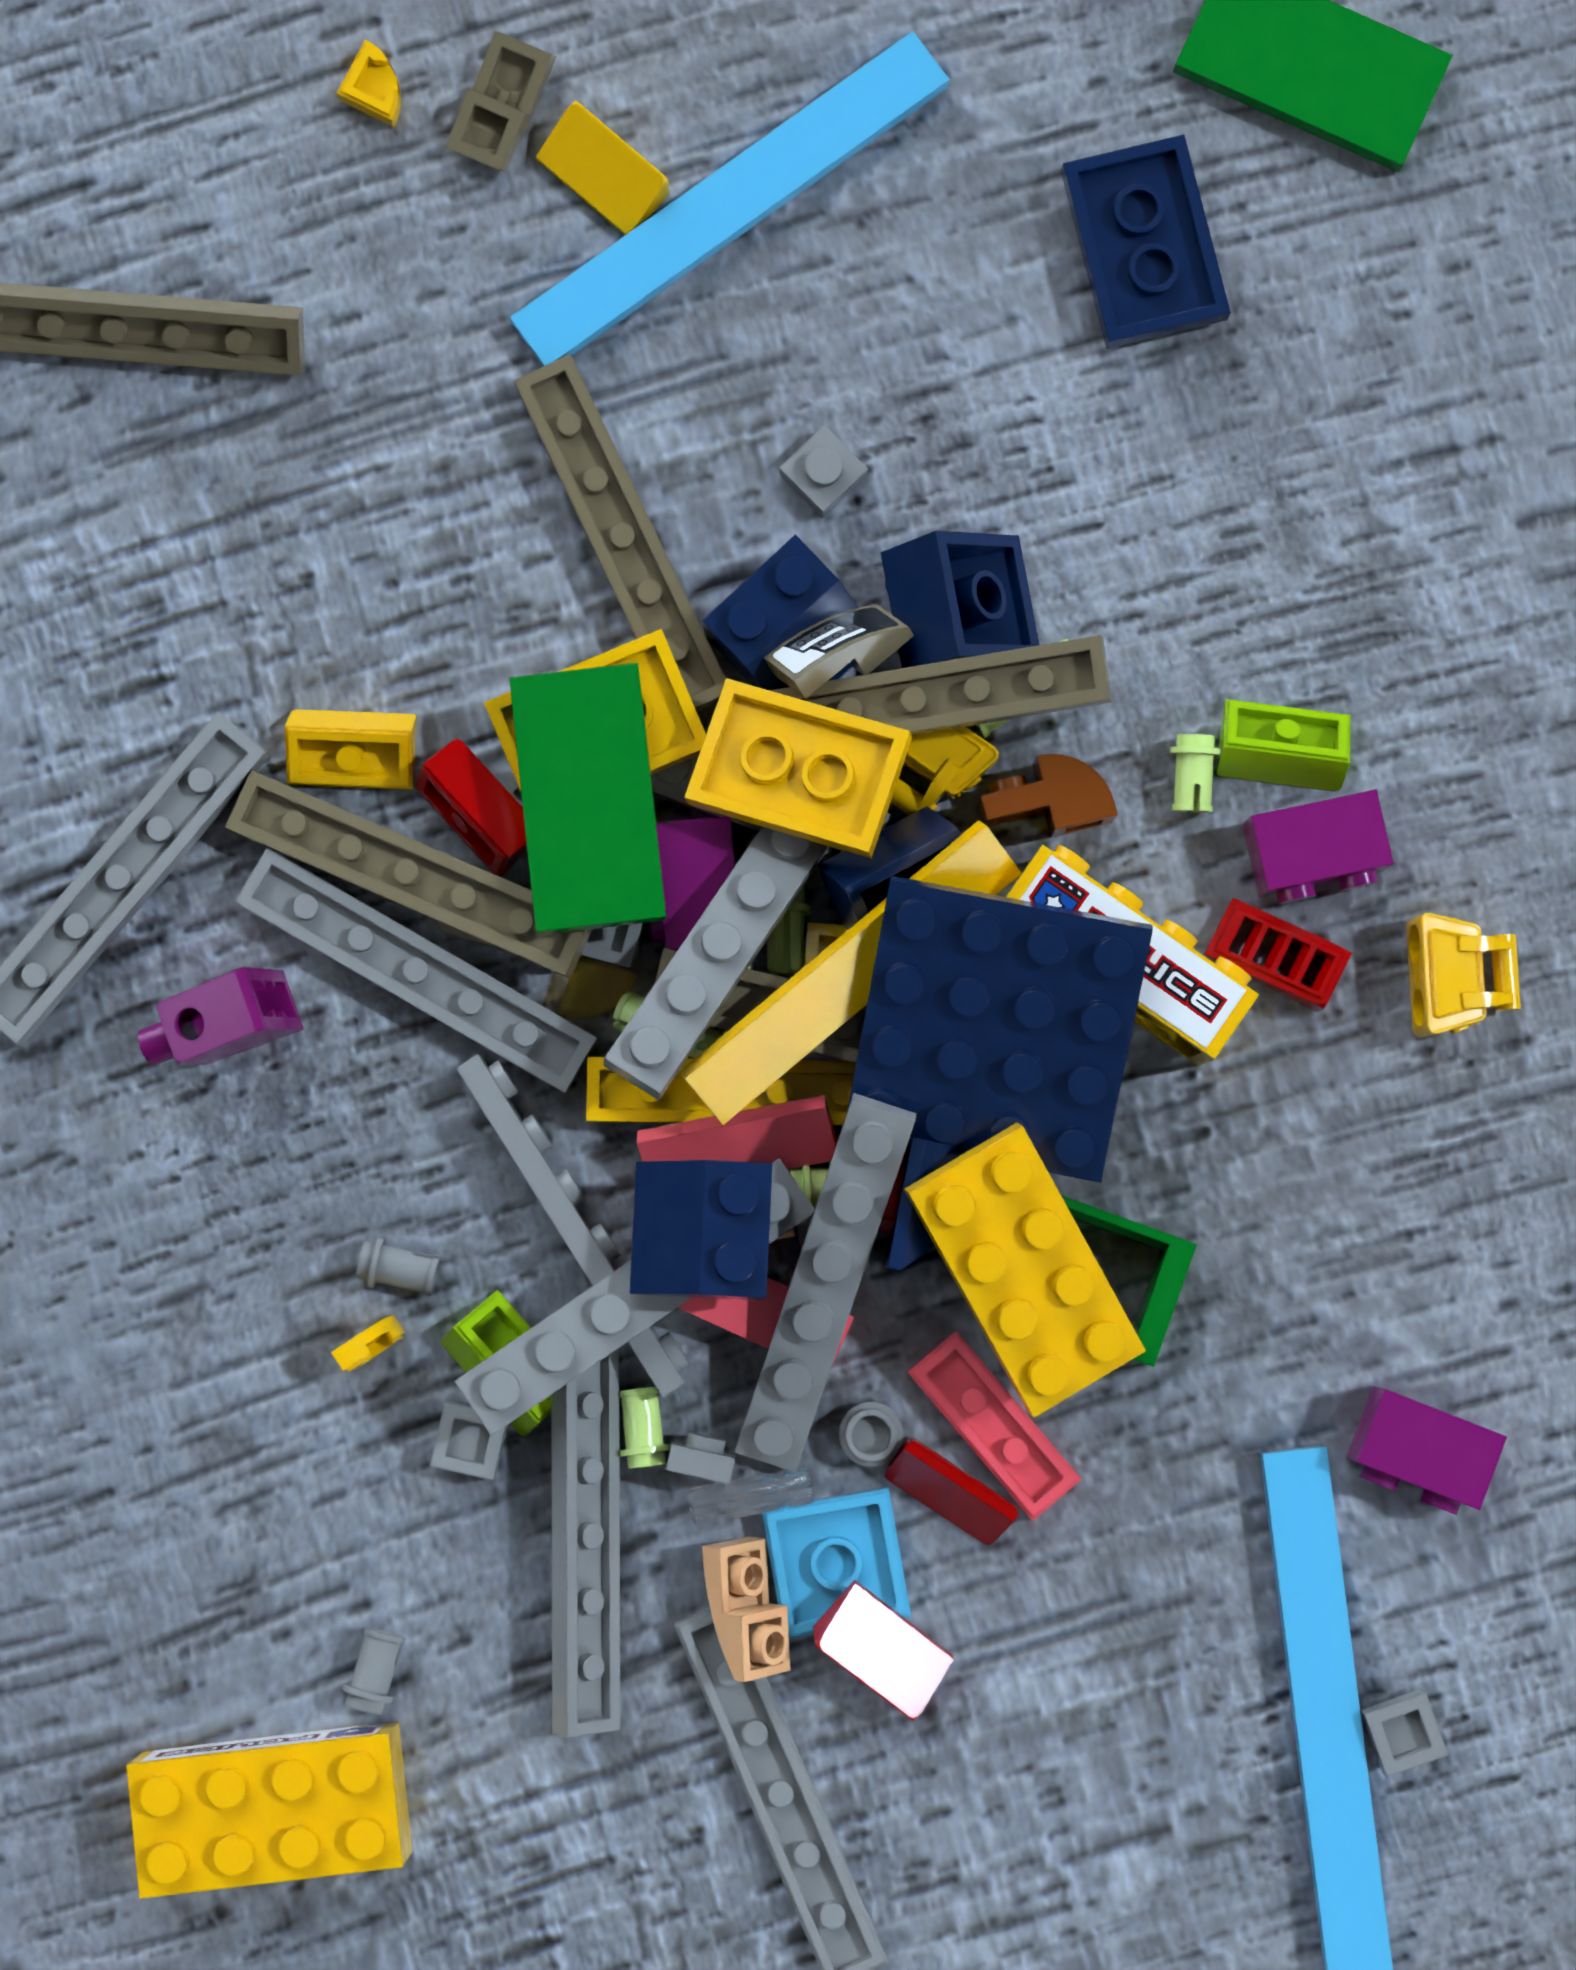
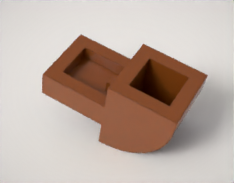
M1061 754L1036 756L1032 764L1036 782L1027 784L1025 775L994 781L988 784L990 793L981 795L977 803L981 822L988 827L1044 814L1050 838L1111 824L1118 815L1112 793L1099 773L1086 763Z

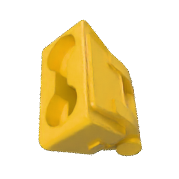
M967 727L911 735L912 741L904 766L931 785L925 795H923L901 779H898L891 804L908 816L926 806L935 811L938 807L936 803L944 794H946V797L950 796L952 799H955V797H960L962 793L964 794L965 790L969 791L983 780L981 777L997 763L999 751Z
M1433 913L1418 915L1407 922L1406 934L1412 1031L1416 1037H1429L1449 1030L1453 1034L1467 1029L1469 1026L1483 1021L1486 1017V1009L1495 1007V1011L1521 1009L1516 934L1482 936L1481 928L1475 923ZM1491 953L1494 992H1485L1483 954Z

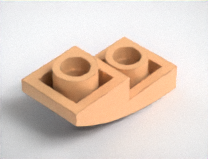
M748 1536L702 1546L704 1575L711 1615L721 1649L734 1680L748 1682L790 1671L788 1606L769 1603L766 1538Z

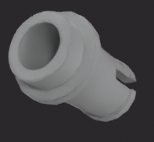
M378 1237L376 1243L364 1241L358 1260L356 1278L367 1280L368 1288L374 1289L376 1283L432 1296L441 1256L385 1245V1238Z
M365 1627V1636L351 1683H344L342 1690L348 1693L345 1701L346 1706L382 1715L385 1703L391 1704L393 1702L394 1696L388 1694L401 1647L402 1644L404 1645L406 1638L384 1630Z

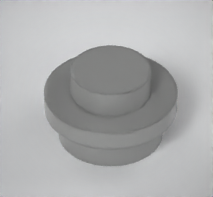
M873 1401L863 1402L849 1409L842 1418L839 1426V1441L844 1453L853 1462L867 1467L880 1466L889 1462L898 1453L903 1441V1428L896 1413L888 1406Z

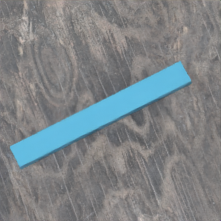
M913 31L515 313L510 317L512 326L542 366L548 365L569 354L573 356L949 88L950 79Z
M1321 1445L1260 1452L1324 1970H1393L1327 1447Z

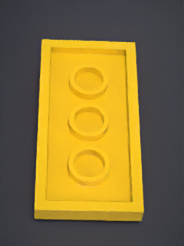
M1015 1123L904 1188L906 1195L1025 1409L1033 1418L1146 1351L1025 1128L1021 1124Z

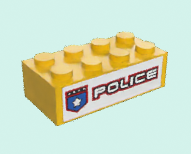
M1042 844L1006 897L1151 924L1153 932L1134 1022L1197 1066L1214 1060L1260 995L1247 986L1252 979L1251 976L1226 958L1219 956L1216 962L1213 963L1193 949L1198 940L1178 924L1165 919L1160 926L1141 913L1140 909L1144 905L1143 901L1128 889L1115 882H1112L1108 888H1105L1089 877L1086 873L1090 869V865L1073 851L1058 845L1053 852Z
M399 1721L145 1751L126 1765L139 1899L401 1868L413 1852Z

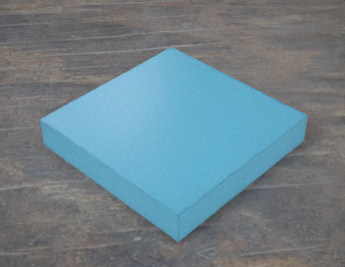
M888 1487L762 1509L777 1603L788 1606L789 1639L813 1635V1626L854 1580L904 1618L911 1617Z

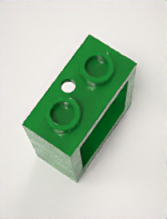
M1061 1195L1074 1220L1160 1250L1133 1325L1146 1351L1132 1360L1154 1367L1197 1244Z

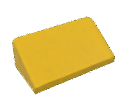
M576 100L565 110L536 155V160L624 236L645 222L670 194L668 179Z
M305 709L291 711L285 724L287 785L413 790L417 716L415 714Z

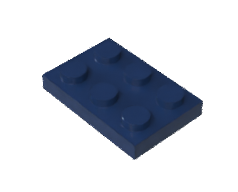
M1184 134L1063 163L1061 174L1106 349L1228 320L1231 312Z

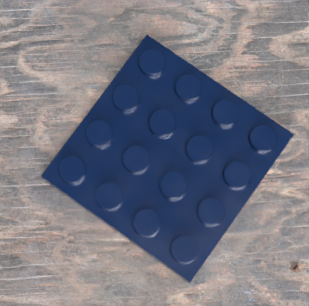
M891 876L848 1109L853 1094L856 1093L917 1113L907 1145L910 1146L913 1137L954 1146L956 1155L966 1153L1011 1125L1019 1123L1025 1128L1049 1173L1101 1183L1153 926L1146 923Z

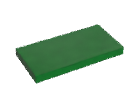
M1205 0L1176 61L1173 73L1399 173L1453 55L1330 0Z
M638 663L509 677L536 933L538 935L667 920Z

